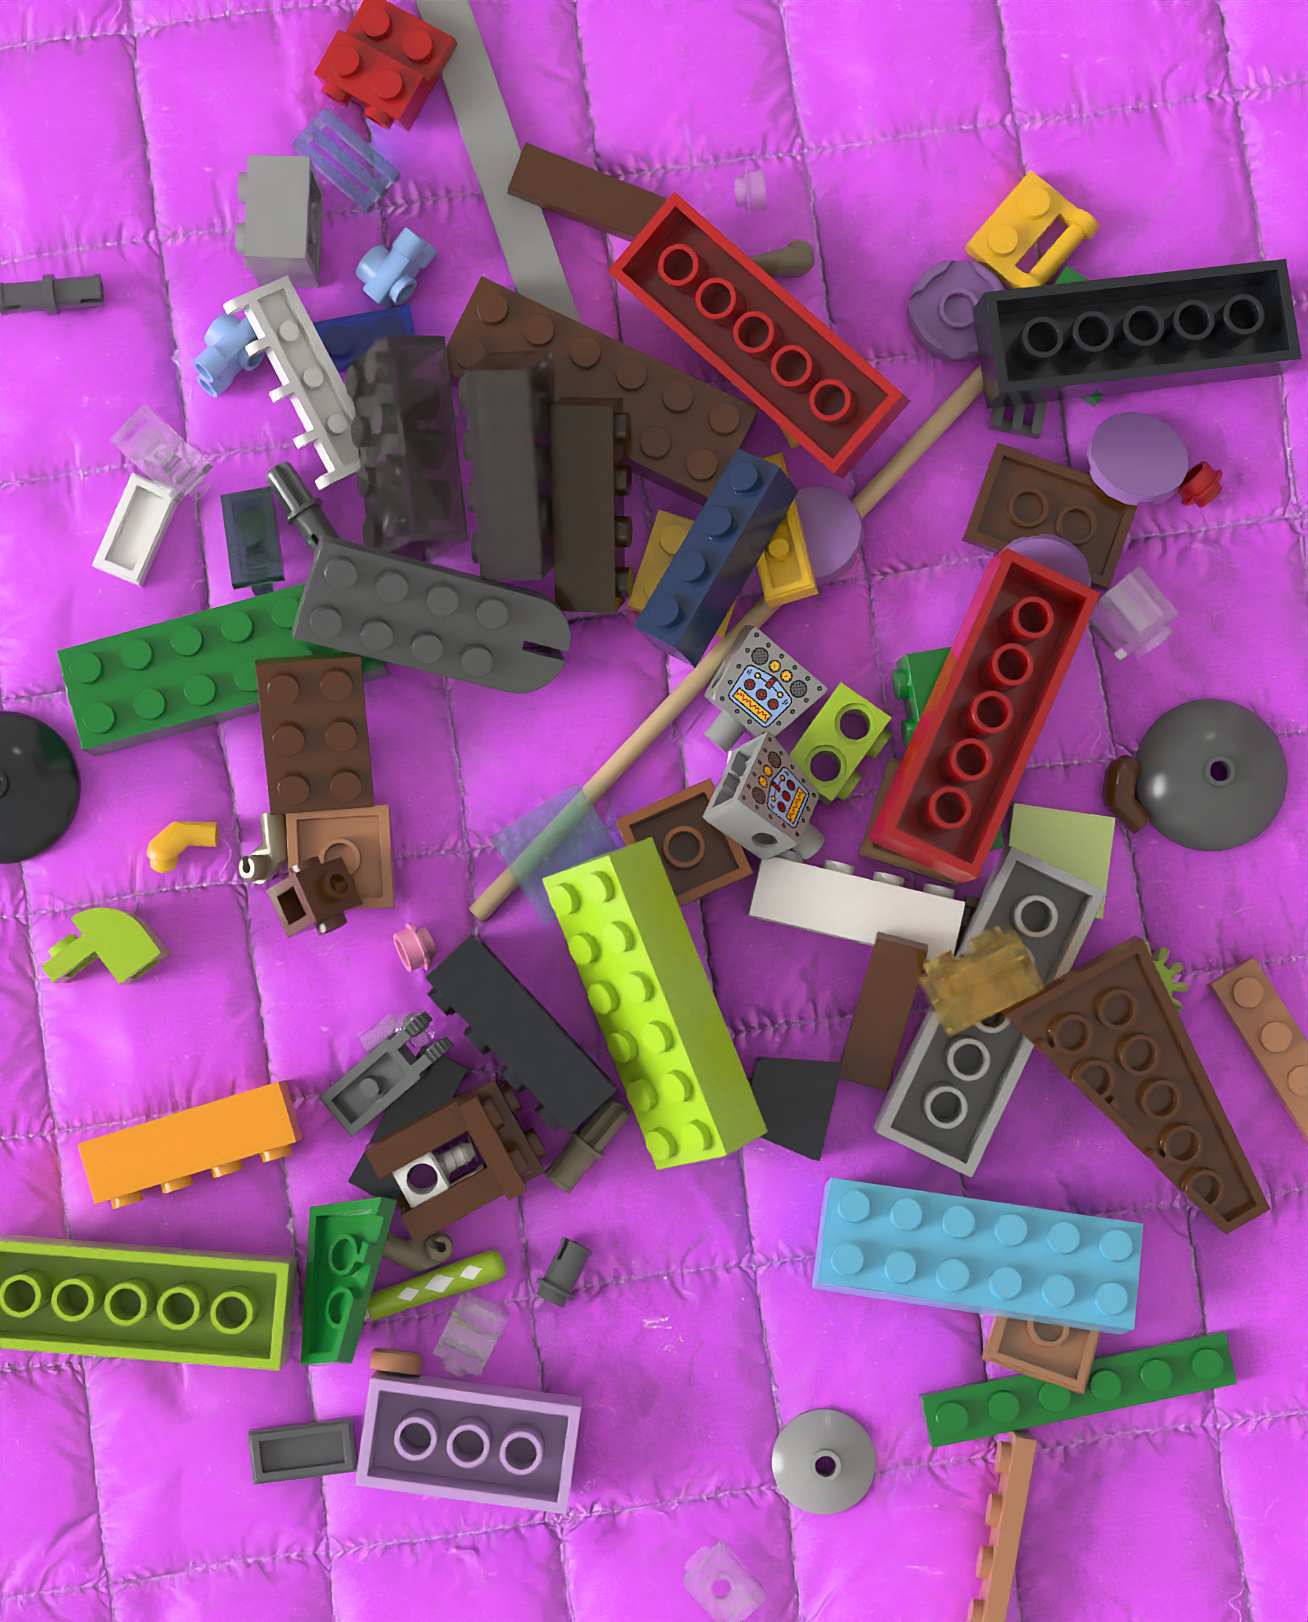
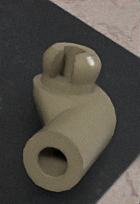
M802 239L791 241L785 248L748 256L771 277L803 276L812 269L815 262L812 245Z
M388 1231L382 1257L412 1271L420 1272L441 1264L450 1258L454 1246L451 1238L443 1231H437L417 1243H414L412 1238L405 1239Z

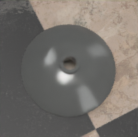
M1200 699L1171 709L1158 718L1147 730L1135 755V759L1141 767L1140 775L1136 779L1135 794L1138 802L1152 815L1149 822L1167 839L1188 849L1207 852L1223 851L1241 846L1253 840L1272 823L1285 798L1288 780L1287 763L1278 738L1268 724L1257 714L1230 701ZM1213 763H1220L1224 766L1226 776L1223 781H1217L1212 778L1210 768Z

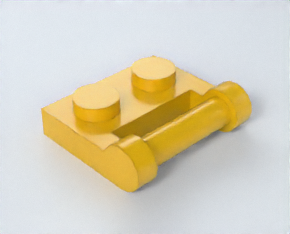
M1030 170L966 244L964 251L994 273L1009 289L1044 286L1083 240L1089 241L1099 230L1100 226L1093 216L1082 209L1076 208ZM1056 219L1067 227L1028 274L1016 267Z

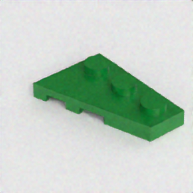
M377 1197L310 1207L300 1365L319 1367L352 1364L397 1200Z

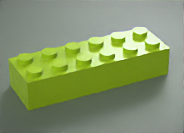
M652 837L585 860L543 878L550 904L556 913L569 946V952L574 959L588 994L589 1002L605 1037L608 1051L614 1060L625 1088L627 1099L633 1108L646 1141V1147L652 1156L656 1169L660 1170L727 1156L767 1133L762 1115Z
M0 1234V1349L280 1371L289 1362L298 1257Z

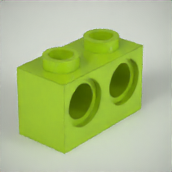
M840 682L789 754L817 788L819 799L828 806L836 796L843 801L848 798L862 778L860 774L854 771L866 754L875 759L892 735L884 729L891 717L842 682ZM847 714L861 716L867 725L866 736L858 740L847 738L840 729V719ZM818 755L830 756L837 764V777L828 782L816 779L810 770L811 760Z

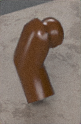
M1122 755L1116 760L1111 761L1104 771L1102 798L1105 805L1135 834L1149 822L1152 815L1134 798L1136 779L1141 772L1140 764L1134 757Z

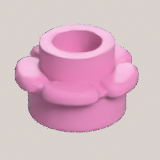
M408 922L406 923L407 928L393 935L398 954L409 972L420 967L428 970L431 967L430 957L437 955L433 939L426 927L417 930L413 923Z

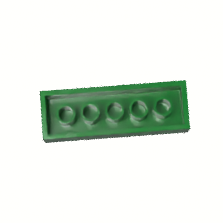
M306 583L56 651L82 751L94 756L260 712L255 670L256 659L348 652L292 637V627ZM361 655L364 683L390 676L385 661Z

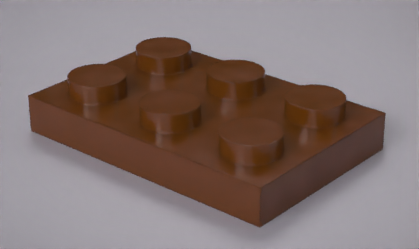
M997 443L962 541L998 554L1015 539L1024 536L1027 538L1039 536L1040 534H1054L1071 542L1085 556L1091 575V587L1105 592L1109 589L1137 506L1124 504L1108 496L1093 481L1091 475Z
M348 652L256 659L255 670L270 815L374 807L361 655Z

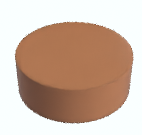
M375 1348L371 1352L369 1369L421 1375L424 1356H421V1353Z

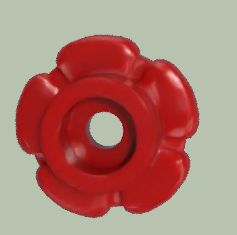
M1202 461L1188 470L1178 489L1179 494L1182 496V505L1189 506L1195 503L1201 508L1215 499L1222 490V486L1218 483L1223 476L1221 469L1215 471L1207 461Z

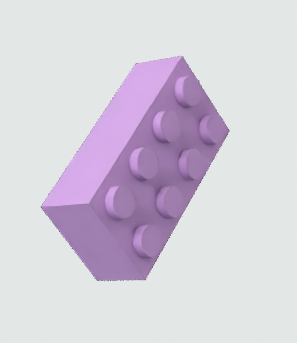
M376 1370L371 1376L355 1486L567 1515L583 1397Z

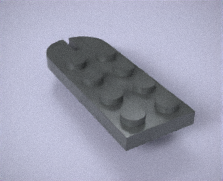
M322 534L318 541L292 627V637L294 639L518 694L539 690L553 681L565 663L560 650L569 652L571 643L568 622L561 608L547 595ZM525 641L540 645L531 649L523 647Z

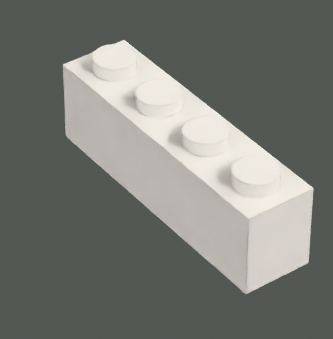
M790 850L768 860L760 859L747 917L873 946L878 931L928 944L927 960L944 964L952 963L966 903L953 899L955 890L932 884H924L923 892L903 887L904 878L881 872H874L873 880L853 876L854 866L831 860H824L823 868L803 864V858Z

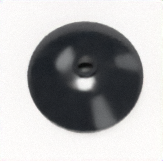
M0 711V778L2 781L0 788V864H12L39 856L62 838L77 812L80 801L81 781L78 765L70 747L53 728L26 714Z

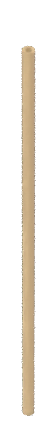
M980 365L851 501L857 508L861 520L984 390ZM763 595L697 667L689 673L468 908L479 920L484 922L714 678L741 629L745 625L755 626L760 629L781 605L769 608Z

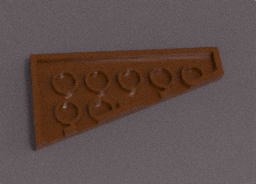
M1137 936L1129 938L999 1010L1223 1233L1227 1235L1270 1210L1268 1202L1142 938Z

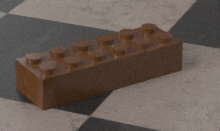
M481 276L436 367L443 382L551 433L550 405L561 397L623 398V413H629L631 417L629 444H623L624 465H630L633 473L702 506L705 505L737 448L743 450L758 417V407Z

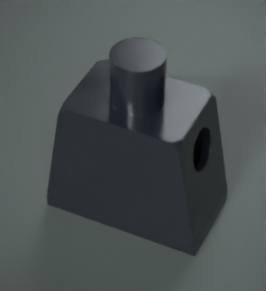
M756 1056L751 1077H746L768 1131L760 1137L807 1158L820 1161L842 1064L833 1061Z

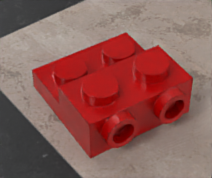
M363 0L347 31L343 32L338 29L314 75L324 84L321 92L330 99L345 107H348L352 100L366 108L363 115L375 124L390 130L394 123L409 132L458 43L451 35L386 0Z

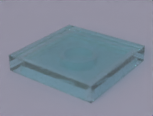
M574 783L489 837L545 926L557 919V916L550 904L542 879L585 860L618 849L578 783Z

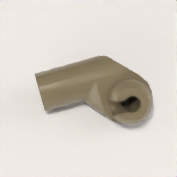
M269 812L259 815L263 842L250 856H244L239 863L240 876L247 882L263 884L272 880L288 861L285 814L270 815Z

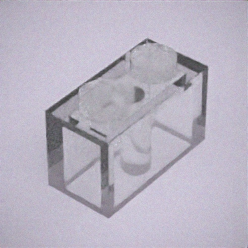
M1138 566L1097 600L1088 624L1120 662L1131 653H1134L1140 660L1174 633L1167 624L1180 614L1140 566Z

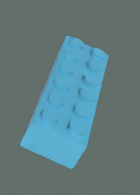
M830 1177L824 1186L812 1289L1122 1335L1134 1330L1144 1224Z

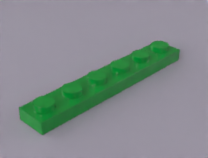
M1221 1330L1094 1357L1084 1394H1078L1053 1383L1016 1373L921 1393L919 1396L931 1448L1235 1385L1237 1381L1226 1332Z

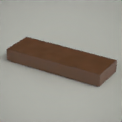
M526 142L507 191L509 195L631 243L667 200L663 196Z
M877 931L839 1062L842 1064L839 1079L887 1091L928 953V944Z

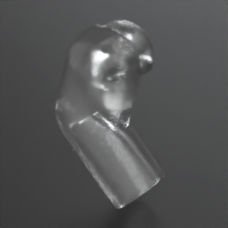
M422 1012L392 1013L357 1036V1038L369 1054L387 1037L395 1032L398 1034ZM429 1025L418 1037H413L409 1040L410 1044L414 1048L422 1047L435 1037V1030Z

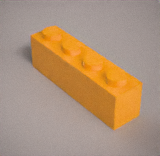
M283 1080L84 1141L77 1145L94 1203L97 1204L110 1200L112 1208L116 1209L144 1200L141 1190L160 1184L164 1194L193 1185L191 1174L210 1169L212 1177L216 1178L242 1170L243 1166L240 1159L260 1153L264 1163L293 1154L290 1144L302 1140L303 1136L287 1082Z

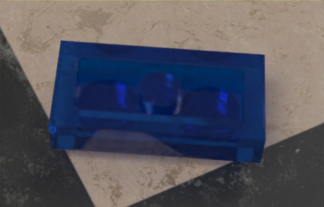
M409 304L312 322L338 373L420 358Z

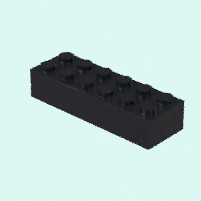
M1286 259L984 292L972 309L987 409L1282 375L1302 359Z

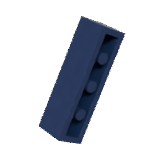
M737 448L633 626L655 648L695 668L697 667L798 493V490L779 466Z

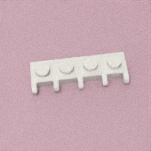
M288 275L238 296L223 305L228 315L244 310L258 337V340L245 346L249 357L265 351L283 386L269 393L273 402L276 403L289 397L307 431L293 439L297 448L300 449L313 443L328 473L321 475L315 480L319 490L377 464L383 459Z

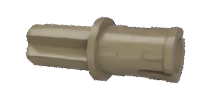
M613 1097L608 1098L581 1132L574 1130L571 1133L572 1139L566 1145V1148L544 1171L548 1179L561 1190L570 1194L589 1167L597 1159H604L605 1154L602 1149L630 1117L628 1108L619 1100Z

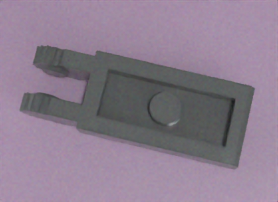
M426 1011L415 1018L398 1034L395 1032L387 1037L319 1097L351 1137L360 1132L428 1073L427 1068L454 1046L446 1036L435 1041L419 1059L407 1047L406 1043L413 1037H418L429 1027V1023L433 1021Z

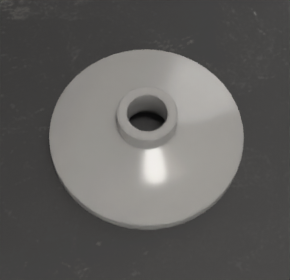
M819 1408L797 1415L783 1427L773 1447L772 1469L780 1491L793 1505L809 1513L830 1515L849 1509L866 1494L875 1474L876 1456L868 1433L858 1421L838 1410ZM829 1456L834 1459L835 1466L830 1473L822 1474L815 1469L816 1461L820 1457Z

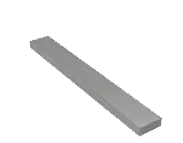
M415 0L421 20L451 35L458 43L441 73V78L516 292L581 323L541 207L507 194L522 152L469 1Z

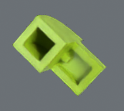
M91 908L81 911L70 918L82 935L77 938L72 933L52 946L48 951L52 958L41 965V968L52 983H66L96 959L100 958L119 984L131 985L171 953L150 925L139 916L118 909Z

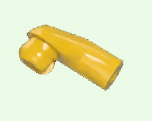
M175 821L170 823L149 842L147 856L150 859V866L156 872L168 873L176 869V864L178 863L177 856L188 846L218 847L219 823L206 821Z

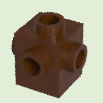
M318 856L304 860L289 868L291 876L266 890L288 938L314 928L317 929L319 936L334 931L348 923L345 914L363 904L356 889L354 879L349 874L342 857L322 864Z

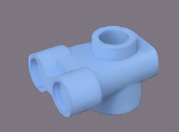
M407 227L403 229L393 242L391 251H388L383 245L373 247L361 259L356 269V276L366 284L362 290L386 308H389L394 302L400 305L410 298L417 286V281L414 279L421 269H425L438 253L431 244Z
M226 312L218 316L210 325L205 335V343L208 347L192 361L195 369L200 374L197 376L198 383L214 398H217L233 382V378L242 368L247 371L253 370L260 364L266 354L263 351L249 357L245 346L258 340V337L247 316L242 321L234 314L228 315Z

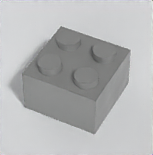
M248 155L247 172H240L238 176V198L240 204H245V223L238 222L236 225L235 240L237 254H243L245 268L251 270L259 286L266 285L288 275L293 287L319 288L323 188L310 156Z

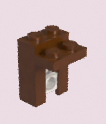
M492 1075L459 1093L452 1099L366 1144L364 1152L379 1179L389 1174L402 1190L397 1199V1203L402 1211L400 1218L414 1243L421 1241L504 1194L508 1201L527 1191L526 1182L544 1173L540 1159L548 1154L533 1127L527 1131L523 1130L515 1113L523 1108L508 1082L499 1086L495 1076ZM467 1131L469 1132L468 1139L470 1144L459 1140L458 1145H450V1149L447 1151L441 1150L440 1155L434 1152V1149ZM471 1137L485 1162L450 1180L448 1177H450L452 1171L457 1170L459 1172V1168L465 1164L468 1166L472 1158L478 1161L470 1140ZM425 1163L432 1166L438 1175L436 1182L428 1188L413 1186L407 1174L414 1165Z

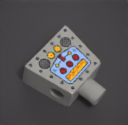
M745 625L739 632L705 692L704 697L722 712L703 735L725 753L729 752L744 732L756 738L769 731L776 737L822 697L828 688L757 627Z
M767 731L735 748L703 818L760 859L768 860L791 848L803 859H808L818 852L825 841V836L809 822L819 799L818 790L776 738Z

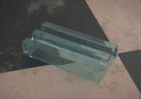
M326 107L292 143L296 152L301 156H310L314 167L368 214L375 207L374 203L379 197L382 199L388 193L389 186L392 183L396 184L402 178L399 170ZM327 125L383 175L378 180L375 179L320 130ZM313 139L369 188L367 193L365 194L308 143Z

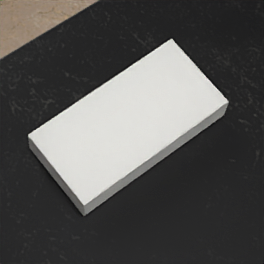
M132 473L92 566L142 587L182 495L176 490Z

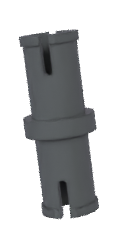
M46 274L42 276V280L13 283L0 282V313L2 316L36 311H47L49 316L59 315L60 309L105 306L104 288L100 274L56 279L54 274Z

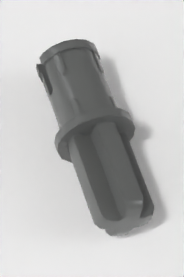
M290 462L279 463L268 471L266 481L288 513L286 517L287 523L295 524L313 554H315L321 534L342 540L321 510V499L313 498Z

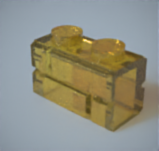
M997 925L971 938L970 941L974 947L973 949L957 957H954L951 950H947L923 963L926 973L916 977L943 1032L948 1037L1045 988L1015 930H1008L1002 933Z

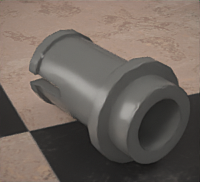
M563 1236L544 1278L538 1277L536 1280L540 1284L536 1294L553 1304L564 1307L567 1299H574L575 1295L571 1291L593 1251Z

